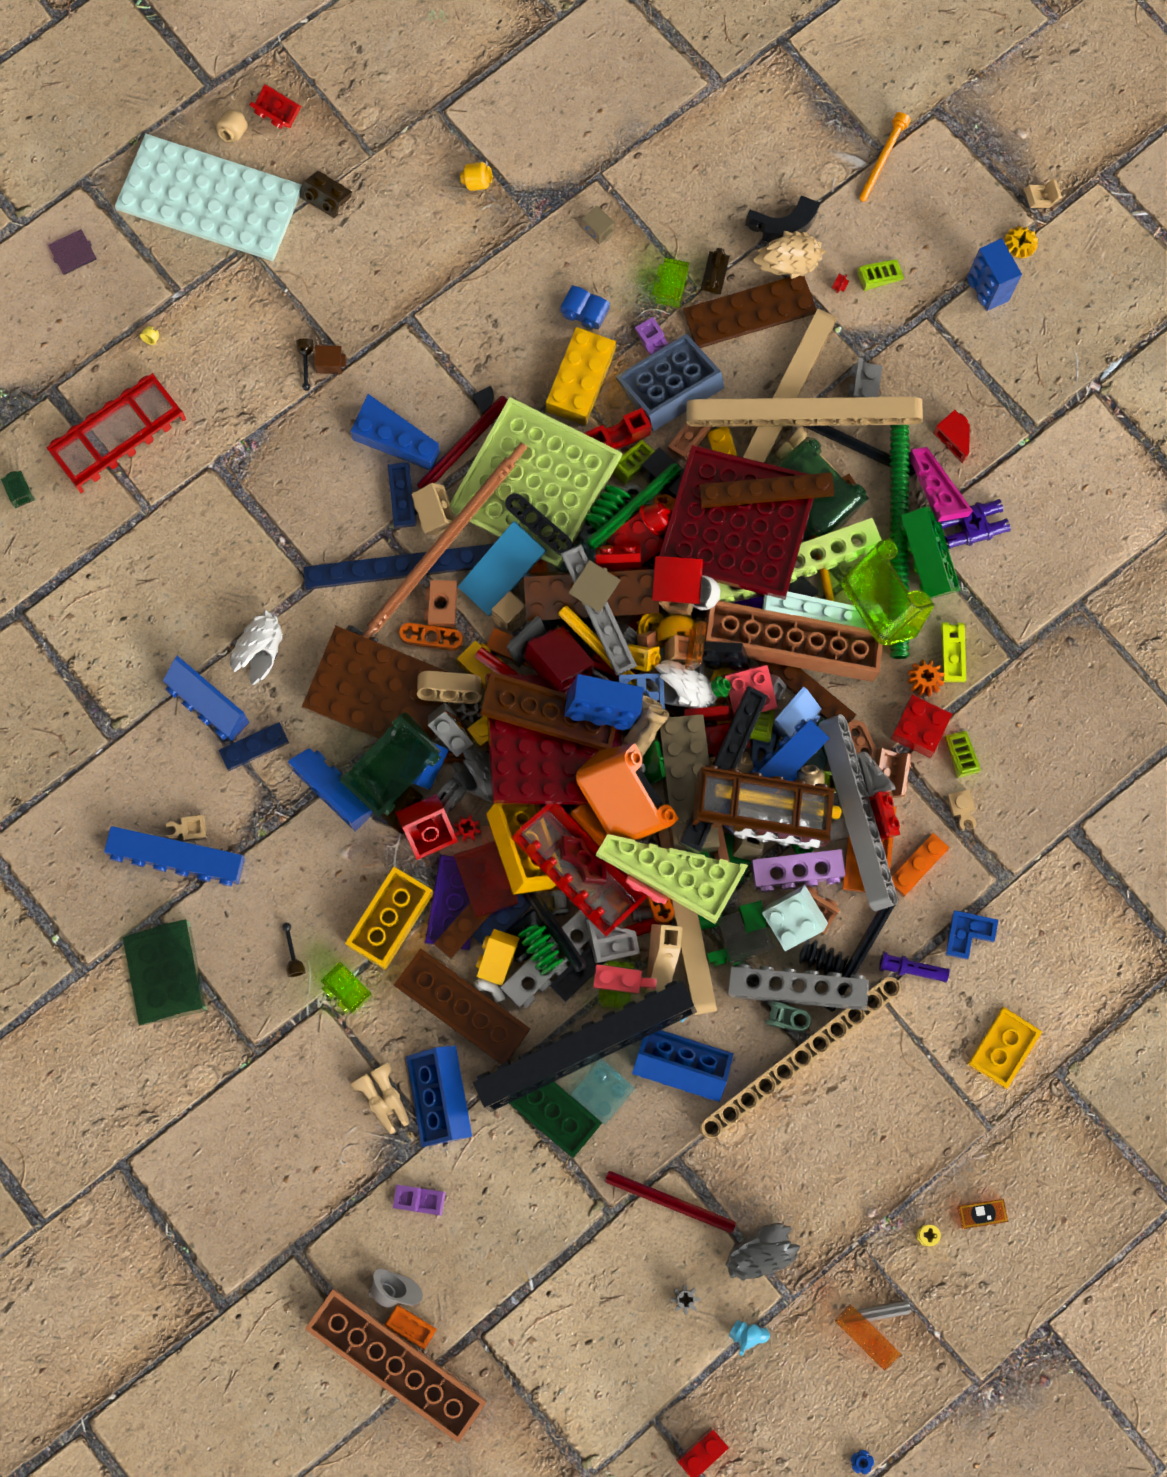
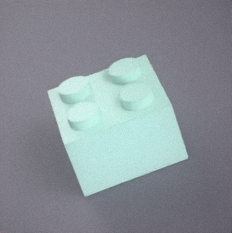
M805 885L768 904L762 912L784 951L823 932L828 924Z

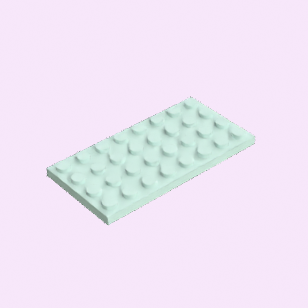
M145 133L115 208L118 211L274 261L303 186L302 184Z

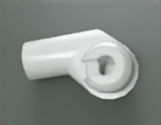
M478 978L474 982V987L477 990L491 992L495 1003L505 1000L500 985L482 978Z

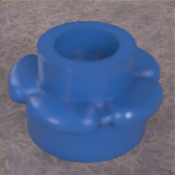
M859 1450L851 1457L852 1469L856 1473L868 1474L871 1471V1467L874 1466L873 1457L866 1450ZM861 1460L865 1462L863 1465L860 1464Z

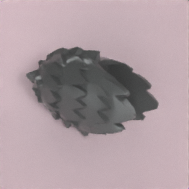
M476 747L472 748V750H464L466 760L462 763H453L455 778L468 792L494 805L495 803H492L490 754Z
M782 1223L765 1225L742 1242L735 1244L726 1262L730 1278L737 1277L743 1281L745 1279H755L763 1275L775 1274L776 1271L793 1263L798 1256L797 1252L800 1245L791 1244V1241H786L789 1239L787 1235L792 1230L791 1226H783Z

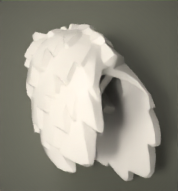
M267 610L264 611L263 616L254 617V620L244 629V633L237 640L230 657V666L234 672L241 667H245L250 661L251 669L248 679H251V685H255L268 675L278 655V645L283 638L277 616L273 617Z
M664 660L661 664L655 666L661 674L659 675L660 678L664 680L665 704L690 709L715 705V700L718 697L712 691L710 680L703 674L698 673L688 665L685 666L672 660ZM646 681V686L652 692L659 691L654 681Z

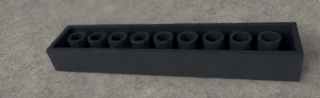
M677 980L666 984L664 986L665 989L658 993L656 990L644 995L645 999L638 1003L631 1001L623 1006L624 1009L617 1013L610 1011L602 1016L603 1019L596 1023L594 1021L585 1023L581 1026L582 1030L576 1033L569 1031L561 1035V1040L555 1043L549 1041L539 1046L540 1050L534 1053L531 1051L523 1053L519 1056V1060L512 1064L508 1061L499 1065V1070L491 1074L487 1071L478 1075V1080L474 1081L473 1085L483 1107L493 1112L512 1101H516L697 1013L683 981L679 983Z

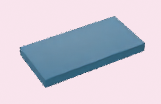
M513 521L458 585V588L488 616H491V609L509 591L512 592L524 578V573H528L547 550L516 521Z

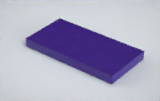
M440 854L425 944L434 945L468 904L480 893L484 861ZM472 937L461 948L462 950L470 951Z

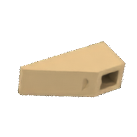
M651 925L647 978L657 979L655 988L657 992L664 990V986L672 981L681 950L683 927ZM646 989V992H652L655 990Z

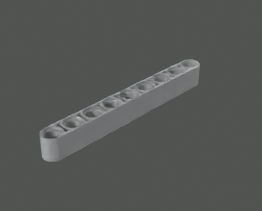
M839 714L821 721L819 728L830 738L824 744V748L868 903L873 911H879L896 905L898 898L849 726L845 717Z

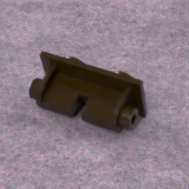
M717 248L714 252L709 251L700 290L721 295L730 258L729 255L724 253V249Z

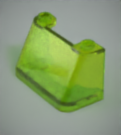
M891 538L879 541L845 575L842 581V587L875 640L882 645H891L916 638L935 606L925 592L919 590L909 592L889 560L895 558L898 549Z

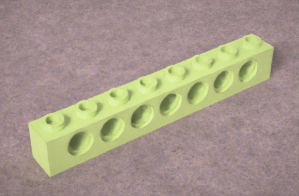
M873 518L801 543L797 561L801 566L794 568L790 583L803 575L805 577L812 576L819 569L825 568L828 570L834 568L841 561L851 562L857 559L858 555L864 553L870 555L877 552L882 539ZM851 539L860 540L862 545H854ZM838 546L841 552L835 553L831 550V547ZM817 553L820 555L821 559L814 560L811 558L810 554ZM718 583L721 590L719 601L735 603V600L741 597L748 599L756 595V592L741 588L733 590L729 585Z

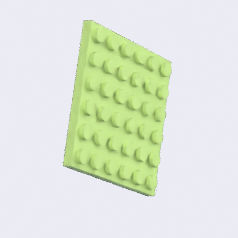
M509 397L451 500L450 505L453 514L457 516L504 458H508L521 442L524 443L528 448L515 462L516 466L469 522L500 538L512 522L516 521L547 550L540 559L560 568L564 561L562 556L554 552L508 511L505 506L507 497L514 493L524 497L574 543L586 521V515L591 512V508L595 505L596 500H598L623 454ZM512 502L513 507H517L521 512L524 510L518 502ZM533 512L526 516L527 523H534L537 519V514ZM550 526L544 527L541 532L542 536L549 537L553 533V529ZM557 537L554 540L560 546L559 550L568 547L566 542H561Z

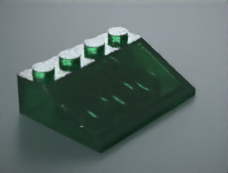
M185 919L162 924L123 937L139 1026L207 1011L189 921Z

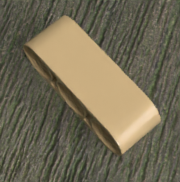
M423 671L418 674L417 696L425 701L475 704L482 699V679L475 674Z

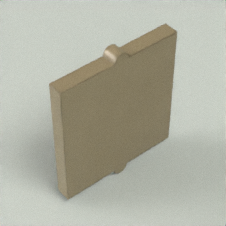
M589 560L569 591V594L581 601L583 606L587 605L600 613L621 580L607 572V568L603 569Z

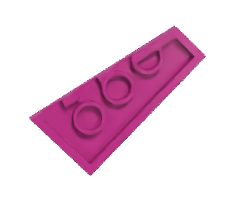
M928 447L912 449L908 454L910 462L937 522L969 517L973 510Z

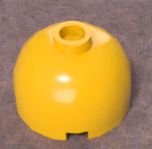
M670 614L657 627V645L660 648H664V643L674 635L695 638L696 647L697 636L698 639L700 638L698 625L686 615Z

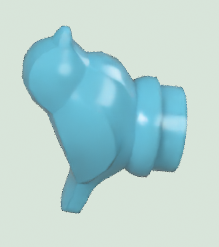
M737 1320L731 1329L729 1337L734 1342L739 1343V1355L743 1356L745 1350L754 1347L758 1343L767 1342L770 1332L766 1327L760 1328L755 1324L747 1325L746 1322Z

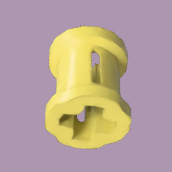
M923 1225L917 1230L916 1237L921 1245L934 1246L940 1241L941 1234L936 1226ZM928 1229L933 1234V1238L929 1240L923 1235L928 1232Z

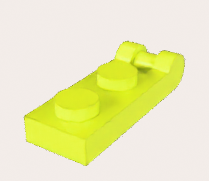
M942 622V667L945 674L943 681L966 682L965 624L957 622L956 625H949V622ZM950 633H956L957 638H950Z

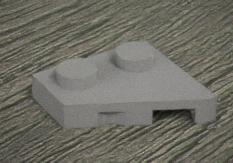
M867 752L857 754L869 797L879 791L889 792L896 789L894 784Z

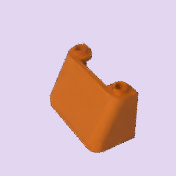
M635 743L599 750L579 768L576 774V781L607 834L637 841L672 826L679 818L674 809L669 805H661L656 809L635 773L642 765V755Z

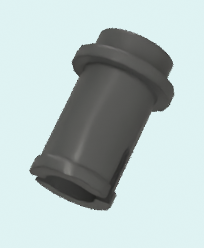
M649 905L637 907L631 913L633 922L637 921L640 923L641 920L654 918Z

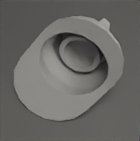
M377 1269L373 1273L374 1283L368 1295L381 1306L389 1308L398 1303L416 1305L422 1300V1290L412 1279L385 1269Z

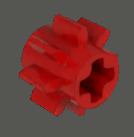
M469 815L468 819L460 816L461 822L454 824V827L459 829L455 836H462L463 843L467 839L475 842V834H481V830L476 829L480 821L474 822L472 815ZM467 824H470L472 830H469L468 833H464V829L462 827L466 828Z

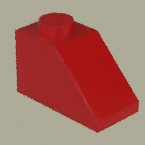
M954 410L936 425L933 434L963 463L969 455L970 424L962 413Z

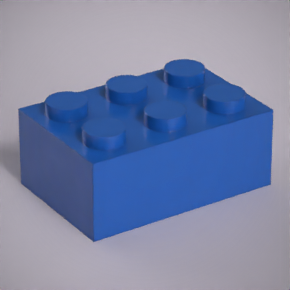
M1001 238L979 248L967 275L969 285L977 292L979 303L982 306L984 305L988 311L1010 300L1022 273Z
M577 674L567 691L564 716L570 717L574 721L585 720L595 725L614 726L619 730L630 729L641 713L644 687Z

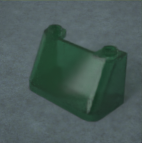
M806 437L776 466L807 474L832 472L834 496L814 498L806 525L816 536L820 537L841 529L869 497L861 485H848L820 456L822 452L820 449L821 444L815 438Z
M407 712L400 714L393 721V725L387 729L386 733L362 759L339 780L377 817L383 814L388 816L396 807L394 802L429 765L433 767L441 759L439 756L441 750Z

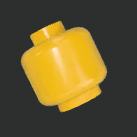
M482 161L468 163L465 165L463 172L460 173L461 183L466 185L470 191L487 189L493 180L492 170L490 166H487Z

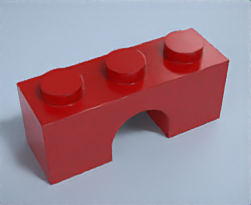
M643 408L624 415L618 424L610 428H605L604 425H601L584 434L618 450L650 436L652 426Z

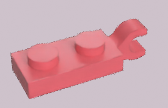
M596 965L593 988L639 994L640 988L655 990L657 979L641 978L642 971Z

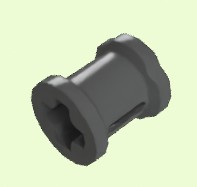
M562 890L548 892L549 897H551V913L553 916L570 914V910L567 909V898Z

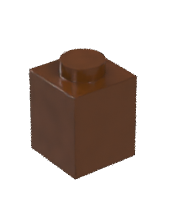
M315 345L314 366L316 373L342 374V367H346L347 357L346 354H343L342 347Z

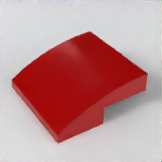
M655 556L652 601L700 604L703 559Z

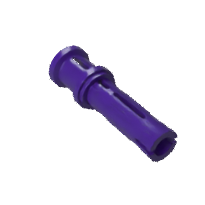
M885 951L882 952L879 963V971L896 972L899 976L906 973L944 983L949 978V968L946 969L910 961L906 956L888 955Z

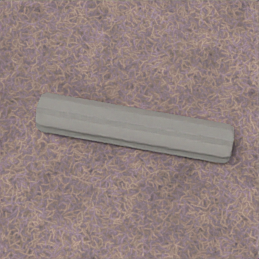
M908 1301L844 1312L842 1313V1322L847 1326L910 1314L911 1308Z

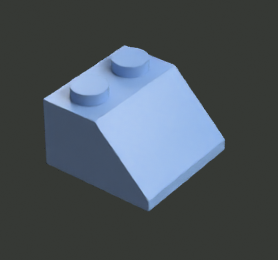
M805 687L798 692L775 719L772 731L779 737H784L787 734L791 736L796 731L794 727L803 718L805 720L810 718L815 724L821 718L818 715L821 707Z

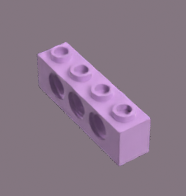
M842 849L754 859L751 862L754 890L760 889V892L773 891V887H782L783 890L794 889L798 884L813 887L817 886L818 882L827 881V884L840 883V879L845 877ZM822 864L826 869V873L818 874L815 871V865ZM793 867L802 868L804 875L801 877L795 876L792 872ZM773 869L779 870L782 874L781 879H773L770 871Z

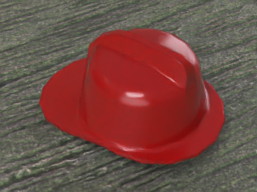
M654 503L649 506L642 505L639 512L644 524L653 534L664 541L672 510L667 509L662 503Z

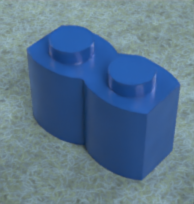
M572 285L560 307L561 313H563L566 319L580 321L587 329L593 330L594 328L599 330L610 310V302Z

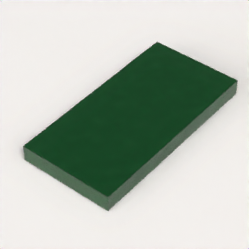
M555 1082L509 1103L572 1159L602 1124L599 1119Z

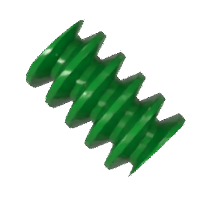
M607 485L605 492L600 494L601 499L596 500V506H593L591 513L586 515L587 522L596 531L599 530L614 516V513L620 511L618 506L624 507L626 505L623 499L631 500V496L627 492L616 486Z
M536 924L522 931L518 936L519 938L526 937L522 942L523 946L531 945L526 951L528 954L535 953L531 957V961L538 962L535 966L536 970L543 969L539 974L541 976L558 967L563 958H555L559 950L551 951L555 943H547V939L551 935L542 934L546 926L539 927Z

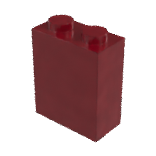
M564 626L556 630L551 629L542 637L531 639L527 644L524 655L549 687L559 692L569 688L577 674L591 676L595 666L593 660Z

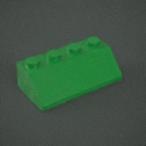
M923 507L901 515L902 521H900V525L909 540L907 548L909 553L913 554L915 560L913 568L916 575L920 576L921 583L919 587L922 595L926 596V599H933L961 591L941 522H937L931 507Z

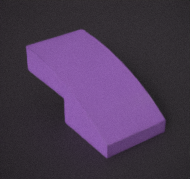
M653 317L635 327L637 335L649 356L668 345L664 338V332Z
M396 1185L393 1208L442 1216L446 1192Z

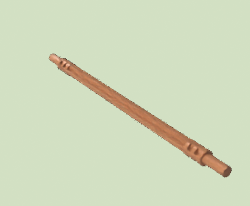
M521 442L508 458H504L367 624V629L362 634L363 637L369 639L374 633H378L516 466L515 462L528 448L524 443Z

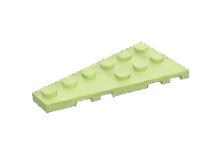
M607 834L596 853L597 857L714 924L720 917L748 866L742 863L740 865L730 863L728 860L707 858L705 855L683 850L662 848L651 843L649 845L639 843L633 839Z

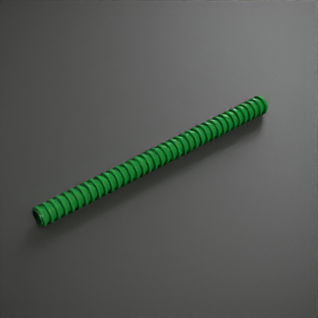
M890 425V435H892L890 437V447L892 448L890 450V460L892 461L890 462V467H892L890 469L892 474L890 475V480H892L890 482L892 487L890 488V493H892L890 495L892 500L890 501L892 506L890 508L892 513L890 514L892 519L890 521L892 526L890 527V532H892L890 534L892 539L890 540V545H892L890 547L892 552L890 554V558H892L890 560L892 565L890 567V571H892L890 573L892 578L890 580L892 585L890 586L892 591L890 593L892 598L890 600V604H892L890 606L892 611L890 613V617H892L890 619V624H892L890 626L892 631L890 633V637H892L890 639L892 644L890 646L892 651L890 657L905 659L909 657V652H907L909 650L907 645L909 644V639H907L909 637V632H907L909 630L907 625L909 624V619H907L909 617V612H907L909 610L907 605L909 604V599H907L909 597L907 592L909 591V579H907L909 577L907 572L909 571V566H907L909 564L907 559L909 558V553H907V542L909 540L907 534L902 531L900 521H902L901 515L909 512V507H907L909 505V494H907L909 492V481H907L909 479V468H907L909 467V456L907 455L909 454V425Z

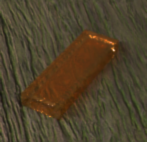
M851 1303L835 1319V1322L884 1371L901 1355Z

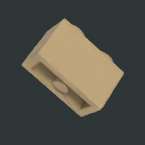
M430 483L412 494L414 508L418 512L421 521L420 525L424 533L431 535L443 533L455 519L444 485Z

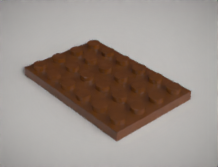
M335 625L301 708L412 752L419 736L433 741L435 733L428 726V715L443 703L448 704V702L420 699L417 696L418 674L423 671H448Z

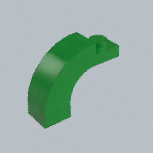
M761 900L738 908L743 927L740 940L731 947L707 953L708 965L714 964V967L727 964V959H730L731 966L735 967L753 955L763 939L766 928V919L762 914L764 908Z

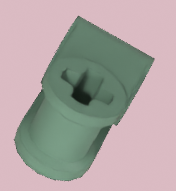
M770 1001L771 1010L768 1020H765V1024L795 1032H803L808 1028L811 1018L806 1011L780 1002ZM779 1010L778 1019L776 1020L777 1011ZM797 1015L803 1016L806 1024L802 1027L796 1026L793 1021L794 1017Z

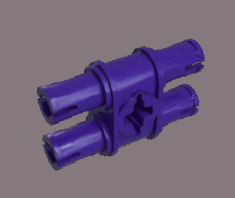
M997 499L984 504L976 502L975 505L970 506L973 511L969 517L941 521L942 529L954 525H959L962 529V532L945 536L948 549L964 544L972 546L973 543L983 540L989 541L995 535L1010 532V524H1006L1009 523L1007 518L990 524L986 520V516L1003 512V504L999 505L1002 503L1001 500Z

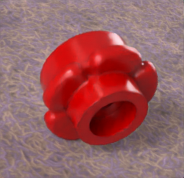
M840 273L838 274L832 286V289L837 291L836 293L845 291L849 280L846 279L847 274L845 276Z

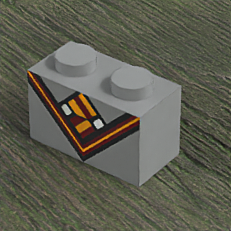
M443 703L428 715V726L456 757L474 744V739L467 732L468 727L446 703Z

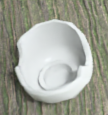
M702 575L700 604H692V606L699 610H708L717 604L721 590L719 584L713 578Z

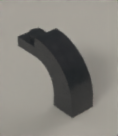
M801 195L795 210L782 218L769 217L750 209L745 226L749 227L752 231L763 232L762 241L766 242L783 237L784 231L806 233L816 219L820 202Z

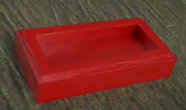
M729 706L684 709L685 716L703 715L704 721L733 718V712Z

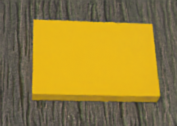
M1003 1006L967 1065L1004 1089H1008L1042 1031Z

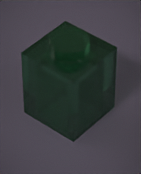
M21 470L10 472L1 479L9 500L15 509L35 500L28 481Z

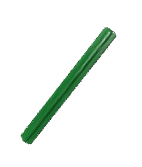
M673 463L587 539V545L592 550L597 549L639 511L642 505L649 502L681 473L679 465Z

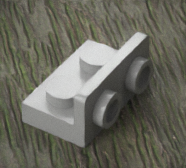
M859 357L857 364L852 366L851 376L854 377V383L849 385L848 396H851V398L878 397L883 366L863 363V358Z

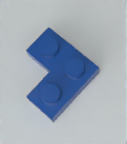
M954 910L945 955L968 960L972 938L995 942L998 919Z

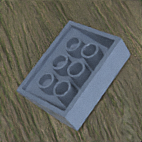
M687 334L615 376L635 409L643 408L652 426V431L657 430L686 412L687 401L707 399L725 388L719 368Z

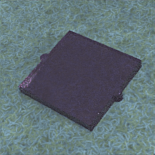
M82 229L48 245L54 256L53 260L59 265L63 275L97 260L91 248L92 244L90 241H87Z

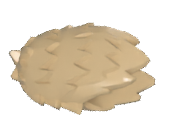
M784 231L783 237L775 239L768 243V246L759 249L758 252L760 254L753 259V262L762 265L760 267L762 271L772 272V274L776 275L789 274L790 278L793 279L812 272L818 266V262L822 260L821 255L826 251L821 248L822 242L817 241L805 232L799 233L795 231L791 233Z

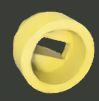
M148 326L143 329L140 338L147 344L155 345L159 338V332L157 329L153 330V326Z

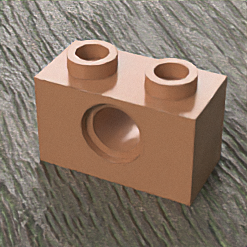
M430 580V587H426L425 600H429V608L424 610V621H428L429 626L455 629L457 581ZM438 601H444L446 606L439 609L435 607V604Z

